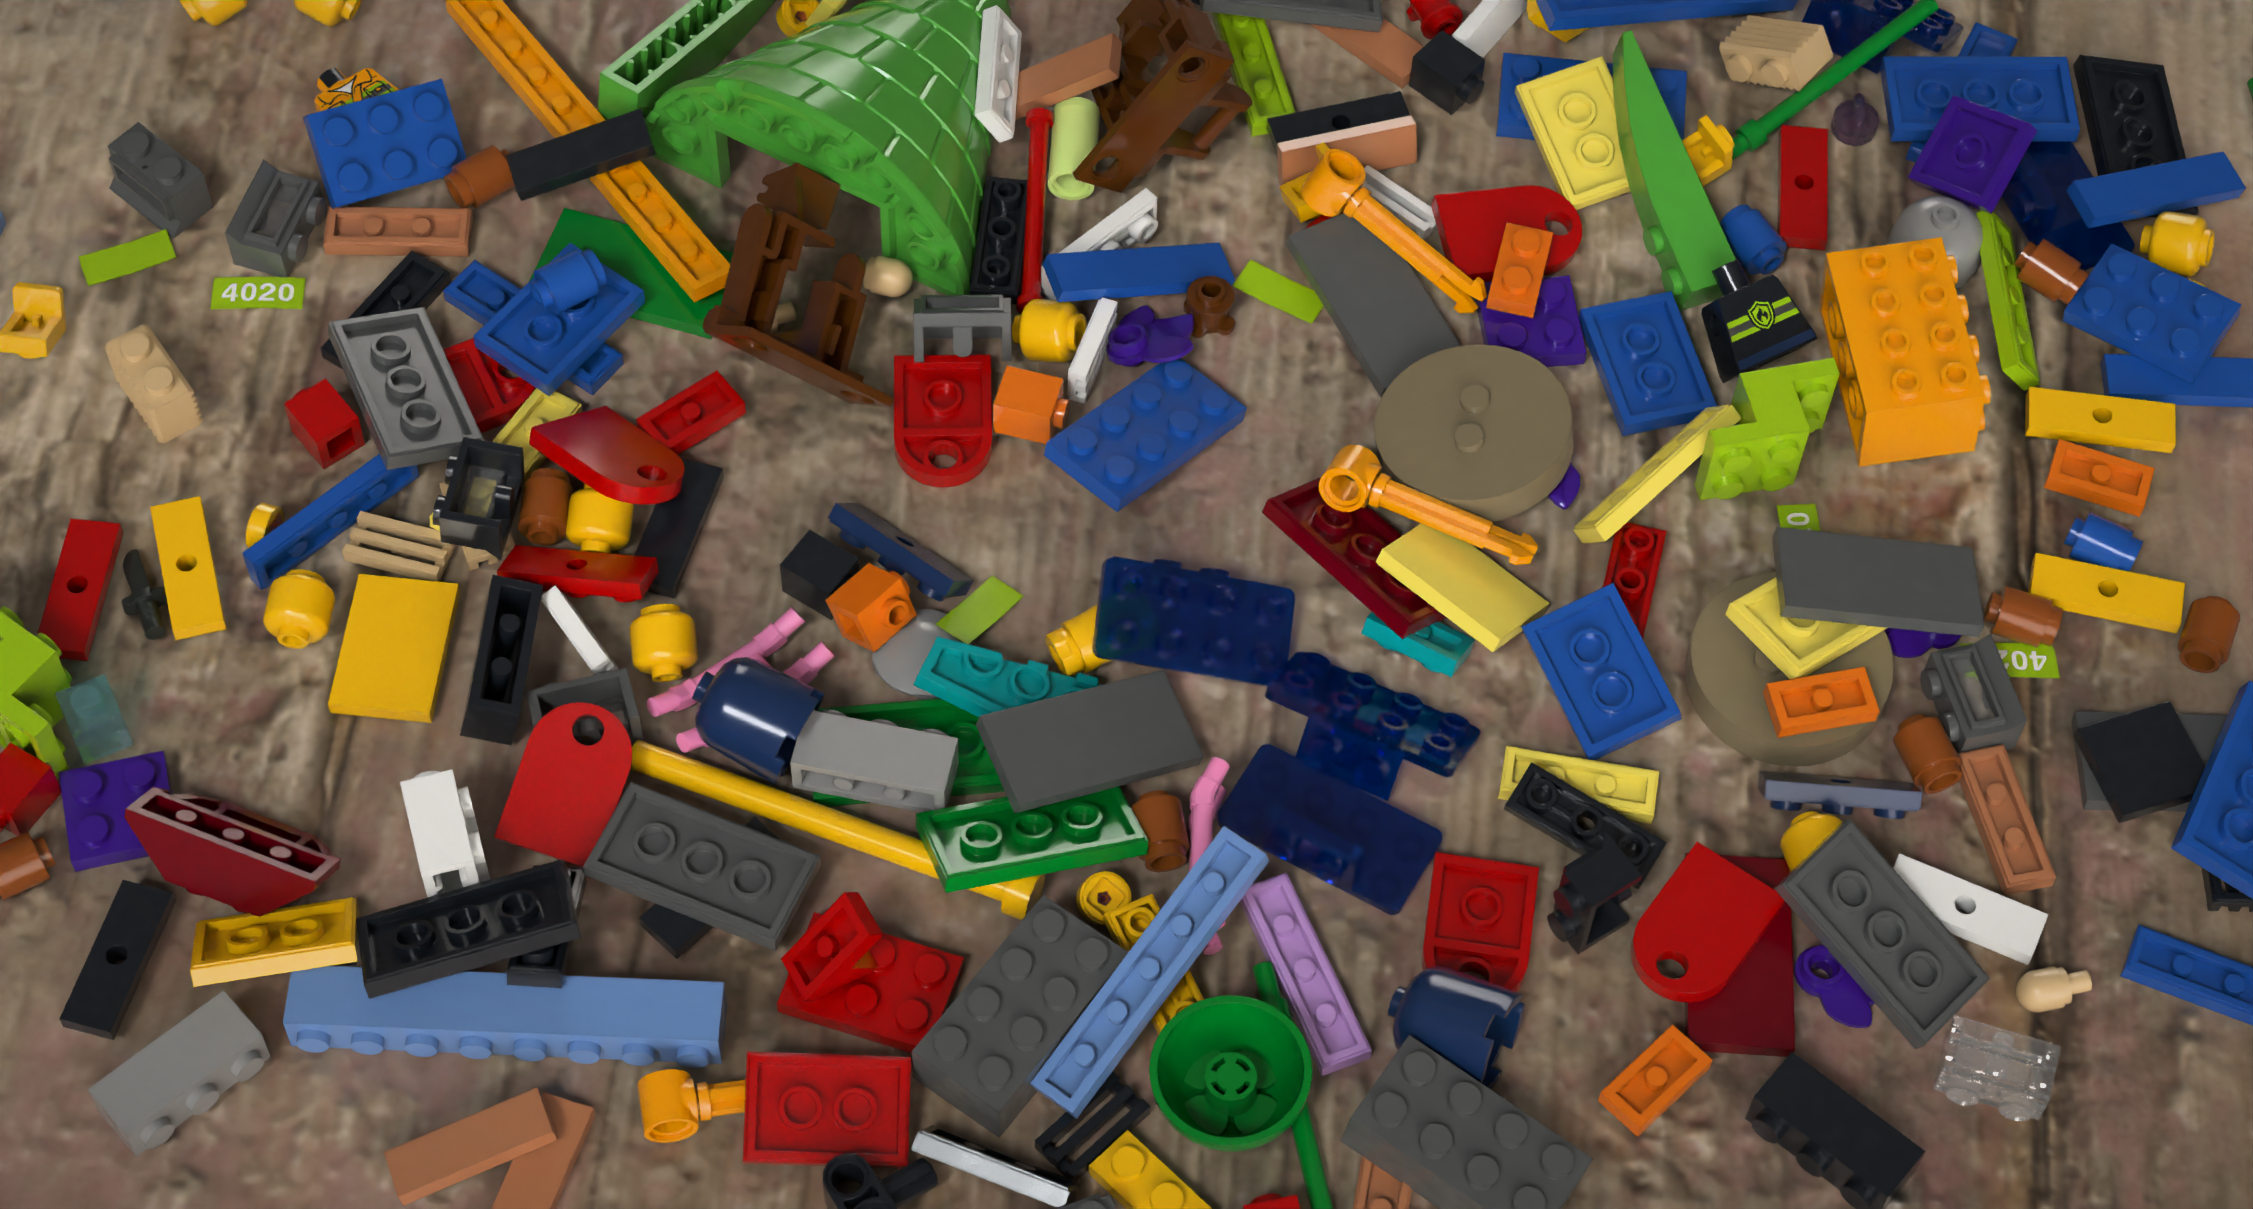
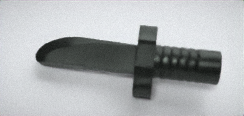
M133 549L126 554L123 562L124 574L132 593L122 599V606L125 614L139 615L146 638L156 640L163 637L166 632L158 609L167 603L166 592L163 587H150L137 549Z

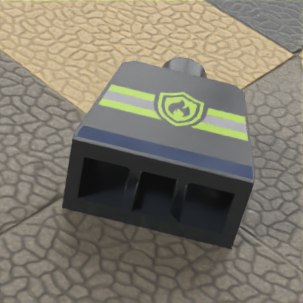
M1738 259L1712 271L1723 296L1703 307L1701 315L1722 383L1739 377V373L1750 372L1818 339L1814 330L1776 276L1770 275L1750 284Z

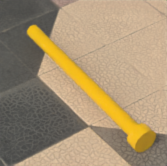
M637 740L632 746L630 770L939 879L922 840L641 740ZM1045 874L967 890L1002 902L1001 913L1022 920L1040 899L1045 883Z

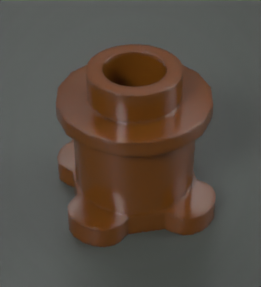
M1204 276L1190 284L1187 290V299L1184 302V312L1193 315L1194 326L1191 336L1202 338L1206 334L1211 333L1228 335L1233 332L1235 321L1229 316V310L1234 304V290L1225 279L1217 276Z

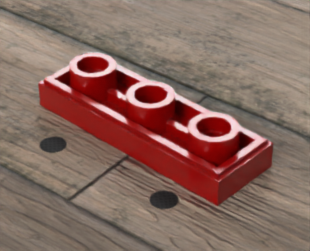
M1781 125L1778 144L1777 233L1786 242L1787 247L1824 251L1827 244L1828 129Z
M70 519L38 629V633L48 636L60 648L62 655L59 659L88 661L124 533L120 523Z
M1627 522L1614 534L1603 587L1614 583L1643 639L1666 531Z
M515 545L497 570V576L543 585L542 591H548L556 585L562 593H566V595L572 598H583L589 595L613 597L616 601L624 603L641 600L659 573L657 558L522 545Z

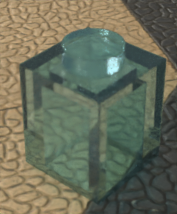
M105 674L55 693L84 764L134 745Z

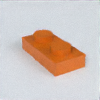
M1506 223L1486 308L1529 318L1534 317L1553 232Z
M2059 439L2053 453L2044 488L2140 517L2145 507L2155 468Z
M1865 667L1767 683L1763 691L1777 738L1876 721L1880 713Z
M1672 1024L1600 1092L1598 1102L1638 1137L1710 1069L1713 1060Z

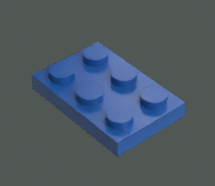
M442 79L303 117L332 209L442 179L445 175L452 172L453 165L466 159Z
M569 243L550 262L574 250H578L580 253L583 251ZM601 263L607 278V284L599 287V293L559 314H555L550 308L541 309L530 289V283L535 281L533 278L473 336L475 347L550 396L645 303L644 290Z
M2111 243L2065 308L2063 322L2193 383L2238 318L2242 304Z
M1672 291L1580 309L1579 320L1581 329L1622 436L1690 423L1705 408L1717 406Z
M1614 583L1521 626L1523 634L1587 759L1597 760L1682 719L1681 712Z

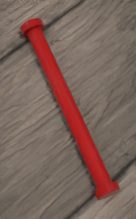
M1033 108L1026 113V126L1030 128L1022 295L1016 301V310L1020 314L1025 305L1031 300L1044 299L1041 296V267L1043 259L1049 129L1054 125V114L1045 108Z

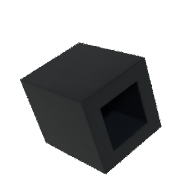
M1442 30L1413 56L1409 86L1450 115H1453L1465 103H1473L1482 92L1484 87L1482 77L1485 59Z
M809 529L780 564L782 591L832 620L834 617L825 600L860 571L859 558Z

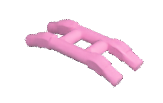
M790 607L774 623L771 622L763 631L752 637V641L696 677L688 678L681 684L670 687L668 691L648 698L647 709L653 717H658L668 712H678L694 705L697 701L693 700L692 696L705 672L716 675L725 663L734 658L749 657L770 666L765 658L788 641L787 638L805 620L793 607ZM821 641L804 658L798 659L783 673L809 684L835 655ZM696 727L679 733L676 737L677 745L684 753L702 746L709 747L701 740Z
M1218 757L1211 758L1203 775L1197 779L1190 794L1191 813L1188 818L1187 833L1190 836L1189 871L1213 841V821L1227 793L1221 783L1230 766L1225 760ZM1225 921L1219 929H1221L1226 924ZM1217 932L1203 949L1204 955H1213L1223 948Z

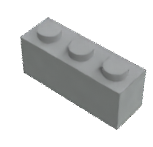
M813 710L797 738L791 758L793 788L917 812L947 808L959 764L958 738L950 737L936 729L919 731L898 727L893 722L883 719L866 721L847 717L836 710H823L821 712Z
M223 990L87 1090L98 1112L137 1157L145 1150L156 1148L165 1143L173 1134L174 1129L192 1115H200L209 1110L217 1102L219 1095L235 1083L246 1081L256 1075L264 1062L271 1056L261 1032Z

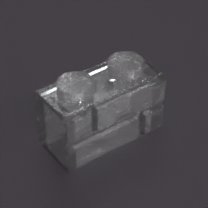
M1954 1015L1943 1041L1933 1089L1945 1092L1949 1100L1960 1105L1969 1106L1979 1102L1999 1108L2000 1114L2011 1120L2027 1121L2030 1118L2039 1120L2051 1097L2061 1047Z

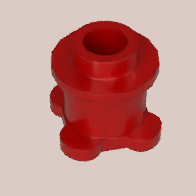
M1409 0L1410 7L1407 9L1406 14L1411 21L1419 20L1421 22V33L1427 39H1433L1442 30L1452 36L1462 22L1463 12L1457 4H1452L1450 0Z

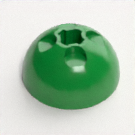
M1226 995L1207 998L1189 1005L1177 1013L1164 1026L1152 1049L1149 1075L1156 1104L1165 1119L1177 1132L1191 1142L1208 1149L1238 1152L1267 1144L1292 1125L1302 1111L1309 1095L1312 1081V1060L1302 1033L1284 1013L1272 1005L1254 998Z

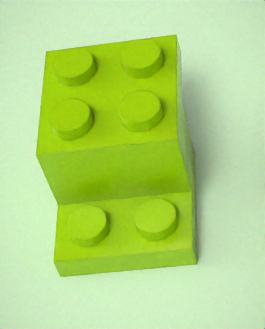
M1834 357L1739 373L1731 405L1742 419L1734 426L1709 430L1694 484L1700 501L1712 498L1726 500L1734 498L1741 493L1758 490L1778 491L1794 484L1809 433L1823 428L1840 372Z
M1 606L0 747L5 749L9 743H12L52 767L60 785L59 772L67 771L69 767L63 756L66 748L54 735L52 728L78 704L70 686L73 679L60 662L59 657L62 655V652L55 642L43 633H38L34 636L24 628L23 622L12 610L6 606Z

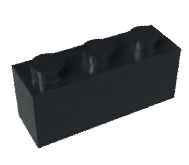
M492 575L481 622L460 736L506 745L512 744L521 711L543 585Z
M1793 1052L1789 1054L1755 1094L1745 1117L1761 1138L1767 1142L1781 1145L1796 1157L1798 1164L1806 1172L1815 1177L1822 1176L1839 1189L1846 1202L1856 1209H1886L1914 1175L1926 1152Z

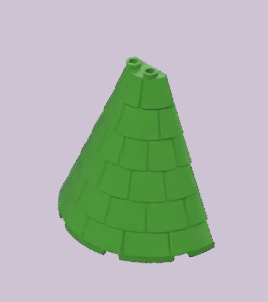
M869 0L856 5L848 12L811 25L797 34L768 44L755 53L721 65L704 75L684 81L668 89L656 101L654 109L646 117L656 155H653V157L720 189L731 177L727 136L790 166L793 163H800L840 185L841 190L880 207L882 256L905 262L912 271L913 280L945 295H970L973 257L977 244L988 157L991 156L993 135L974 115L983 10L997 5L1011 19L1012 13L1008 1Z

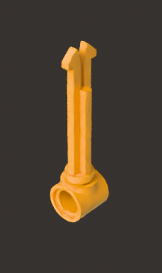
M1340 149L1327 150L1301 187V195L1307 205L1324 216L1334 217L1343 211L1349 218L1354 217L1457 303L1453 308L1458 313H1474L1479 307L1470 296L1481 302L1484 301L1487 297L1484 281L1479 276L1473 281L1371 197V192L1363 187L1366 173L1358 159Z
M1348 445L1341 448L1319 481V492L1322 499L1331 508L1341 512H1352L1360 507L1365 509L1367 505L1377 509L1383 507L1481 549L1485 547L1510 557L1509 563L1514 565L1530 564L1533 555L1536 554L1538 549L1537 543L1529 534L1523 532L1519 536L1493 525L1492 521L1391 480V476L1381 473L1382 467L1377 456L1368 448L1360 445ZM1345 475L1351 477L1354 481L1348 479Z
M666 1069L647 1074L637 1083L644 1137L652 1142H675L692 1136L699 1128L698 1116L700 1121L711 1120L713 1116L744 1113L745 1080L715 1084L700 1082L695 1083L694 1087L693 1078H691L688 1072L678 1069Z

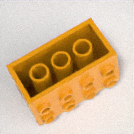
M1942 237L1826 253L1819 311L1831 358L1834 357L1840 372L1837 383L1858 467L1975 451L1978 431H1984L1985 429L1983 406L1990 403V385L1986 374L1979 375L1976 365V363H1979L1980 357L1978 340L1975 334L1968 335L1965 324L1968 323L1969 318L1967 300L1964 294L1957 295L1955 284L1958 281L1956 260L1953 255L1947 256Z

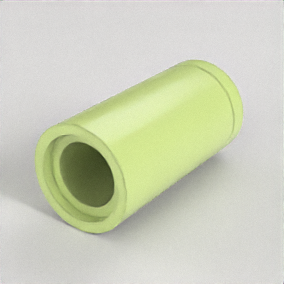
M1072 97L1054 106V125L1051 135L1047 186L1050 192L1059 198L1080 200L1090 196L1094 191L1095 185L1076 180L1073 172L1098 144L1100 109L1089 99Z

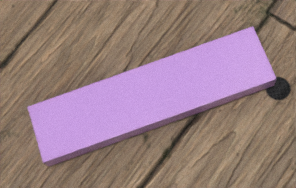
M1287 872L1251 885L1239 902L1267 962H1272L1274 965L1278 985L1284 998L1288 1000L1290 1011L1306 1040L1321 1076L1370 1059L1371 1047Z

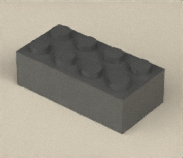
M1043 895L912 1050L913 1078L1000 1138L1036 1094L1037 1091L1030 1084L1128 954V951Z
M1410 1035L1355 1110L1340 1140L1401 1183L1404 1182L1410 1186L1414 1192L1439 1209H1561L1593 1160L1592 1157Z

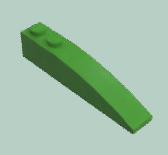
M690 0L600 73L598 112L605 120H609L641 108L646 119L654 109L656 101L668 89L684 81L704 75L719 65L776 0Z
M1629 30L1622 33L1612 54L1613 93L1619 145L1628 185L1643 227L1644 245L1651 256L1655 255L1662 270L1661 280L1665 292L1672 291L1679 310L1683 311L1722 297L1723 295L1712 271L1736 260L1633 32Z

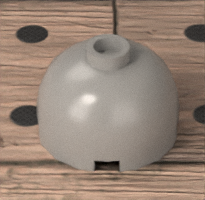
M1938 195L1921 198L1902 210L1890 232L1887 245L1942 237L1947 256L1953 255L1956 260L1958 281L1955 284V288H1961L1968 283L1970 276L1977 272L1980 266V248L1983 241L1982 225L1976 213L1962 201L1949 196Z

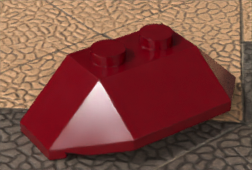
M152 787L125 808L124 818L165 881L181 886L192 894L206 896L232 906L241 913H250L258 917L263 916L313 892L340 868L341 858L336 854H332L329 847L317 836L223 800L193 794L170 795L167 789Z

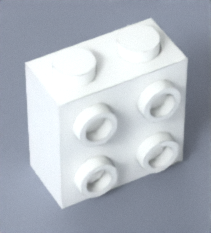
M452 769L443 772L426 771L416 775L413 779L401 781L400 786L427 897L490 880L468 786L457 789Z

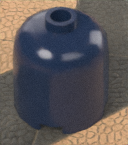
M749 657L734 658L725 663L716 675L706 671L692 696L693 700L700 703L695 717L696 731L701 740L708 746L776 785L779 777L784 775L790 765L799 734L813 710H819L825 693L758 660Z
M1441 966L1426 968L1412 979L1407 988L1399 986L1391 999L1388 1016L1395 1018L1393 1024L1395 1046L1399 1050L1410 1035L1489 1089H1492L1502 1073L1501 1069L1494 1067L1501 1048L1505 1046L1513 1049L1519 1033L1525 1004L1519 1002L1522 994L1451 968Z

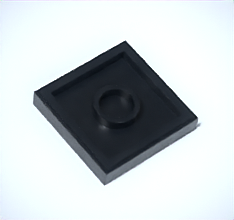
M2170 701L2080 727L2073 736L2119 823L2190 802L2205 769V765Z

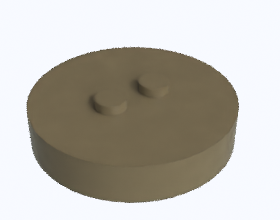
M1495 345L1457 346L1435 352L1413 363L1402 371L1388 386L1381 397L1374 421L1375 442L1382 473L1391 476V480L1492 522L1518 515L1546 498L1563 479L1571 462L1574 449L1571 406L1568 395L1559 379L1550 369L1533 357L1520 351Z
M1776 572L1760 573L1740 579L1717 593L1704 607L1695 624L1685 661L1686 687L1695 711L1709 730L1722 742L1743 755L1765 763L1794 767L1811 766L1832 761L1852 751L1875 728L1891 690L1894 660L1885 631L1880 632L1808 675L1813 676L1865 667L1880 710L1876 721L1777 738L1763 691L1767 683L1789 680V678L1725 615L1730 603L1775 578Z

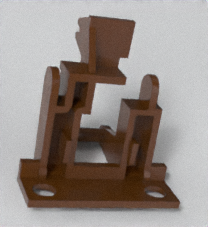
M1132 0L1116 18L1120 26L1119 39L1122 41L1119 78L1091 89L1108 132L1075 169L1073 175L1076 180L1121 193L1133 178L1146 176L1164 154L1204 160L1211 152L1210 145L1239 112H1246L1252 106V99L1243 89L1227 83L1232 77L1229 68L1235 62L1227 43L1217 40L1207 13L1198 11L1190 0ZM1165 53L1168 62L1153 78L1148 64L1155 56H1162ZM1205 105L1219 107L1196 134L1178 127L1195 107ZM1106 157L1116 158L1106 171H1093L1095 164Z
M793 163L789 167L766 175L762 183L768 186V190L765 193H759L757 201L760 203L751 205L743 214L721 305H714V308L706 314L703 322L704 332L850 404L891 407L893 397L863 383L864 376L848 369L867 295L860 292L866 270V263L863 257L852 252L847 253L837 262L832 281L813 280L802 329L771 333L787 271L796 272L802 247L834 248L836 239L820 230L827 229L840 185L800 163Z

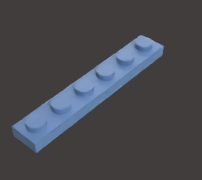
M1225 826L1222 827L1030 1084L1036 1091L1076 1119L1079 1117L1270 860L1266 853Z

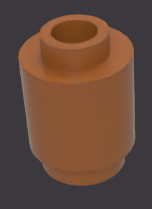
M490 145L453 165L452 172L444 176L446 187L460 208H467L470 205L477 208L515 187L506 157L510 153L506 149L499 151L497 147Z
M2044 238L2038 246L2030 241L2014 263L2016 267L2021 269L2016 277L2018 280L2055 303L2058 299L2067 306L2089 275L2088 272L2080 268L2082 264L2080 261Z
M540 468L533 471L530 479L525 482L518 530L530 542L547 546L566 537L569 501L574 493L567 474L553 468Z
M2005 585L2000 594L1991 593L1983 620L1991 623L1989 630L1991 634L2036 648L2039 644L2051 646L2061 623L2063 608L2052 605L2051 599Z
M2208 596L2191 603L2178 642L2180 661L2187 668L2200 673H2212L2217 671L2220 665L2227 661L2240 622L2239 612L2228 600L2218 596Z
M1917 714L1907 718L1898 726V732L1893 738V743L1913 782L1918 786H1922L1925 793L1941 792L1960 780L1962 777V772L1959 768L1961 759L1939 718Z
M1162 790L1150 791L1141 795L1139 801L1131 807L1148 839V855L1139 856V858L1145 861L1146 868L1153 872H1167L1183 866L1187 861L1186 853L1189 851L1190 845L1181 800Z
M27 831L0 844V896L3 901L51 879L47 869L56 865L43 836L32 840Z

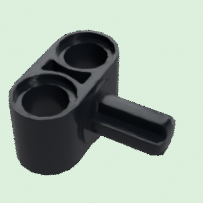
M844 1153L835 1156L827 1163L823 1170L824 1198L827 1209H897L935 1188L939 1183L933 1166L925 1158H919L882 1180L874 1173L865 1159L856 1154ZM844 1181H855L861 1185L859 1190L851 1194H843L835 1189L836 1186Z

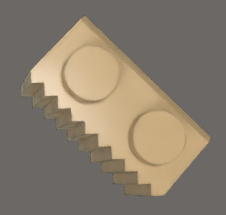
M1747 15L1746 21L1742 20L1741 26H1736V31H1731L1730 37L1726 36L1725 42H1720L1719 45L1726 71L1732 81L1746 82L1747 84L1752 82L1754 85L1759 83L1762 86L1766 84L1769 87H1782L1784 90L1788 87L1791 91L1795 88L1798 92L1833 58L1824 26Z
M142 324L107 342L105 350L116 382H119L121 389H124L130 402H133L135 409H138L139 415L143 417L144 422H147L148 428L152 430L158 442L166 443L202 423V414L199 411L198 402L195 400L196 396L193 389L148 325Z

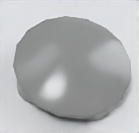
M915 609L917 616L877 651L872 652L873 670L876 675L896 691L916 696L919 700L939 699L913 684L937 636L957 642L961 641L936 625L940 619L947 615L946 613L935 609Z

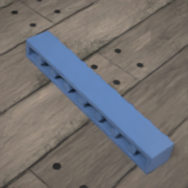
M325 966L291 972L283 1025L291 1046H297L304 1051L315 1053L327 1051L329 1048H349L357 1053L366 1055L379 1054L383 1050L406 1051L418 1057H430L436 1055L437 1052L460 1053L464 1057L471 1059H486L491 1054L514 1055L516 1058L524 1061H541L545 1057H567L574 1062L583 1064L595 1063L600 1059L623 1060L625 1063L635 1066H646L654 1061L677 1062L679 1065L687 1068L705 1067L708 1063L722 1064L727 999L724 982L564 975L562 988L507 985V973L469 971L369 999L363 983L362 967Z

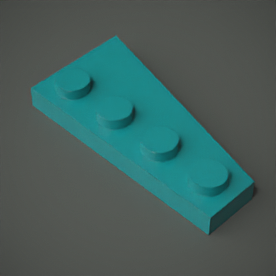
M937 636L913 685L979 717L1097 687L1102 684H1098L1097 677L1077 673L1074 678L1047 671L1048 665L1031 660H1028L1027 664L1016 663L1003 659L1000 652Z

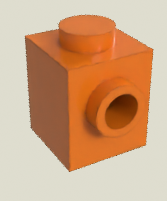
M1007 365L993 403V432L1046 444L1047 441L1053 438L1056 427L1064 428L1068 418L1070 400L1063 398L1064 379Z
M870 563L865 565L825 600L842 636L872 652L877 651L917 616L909 598L911 590L905 579L895 571L887 572Z

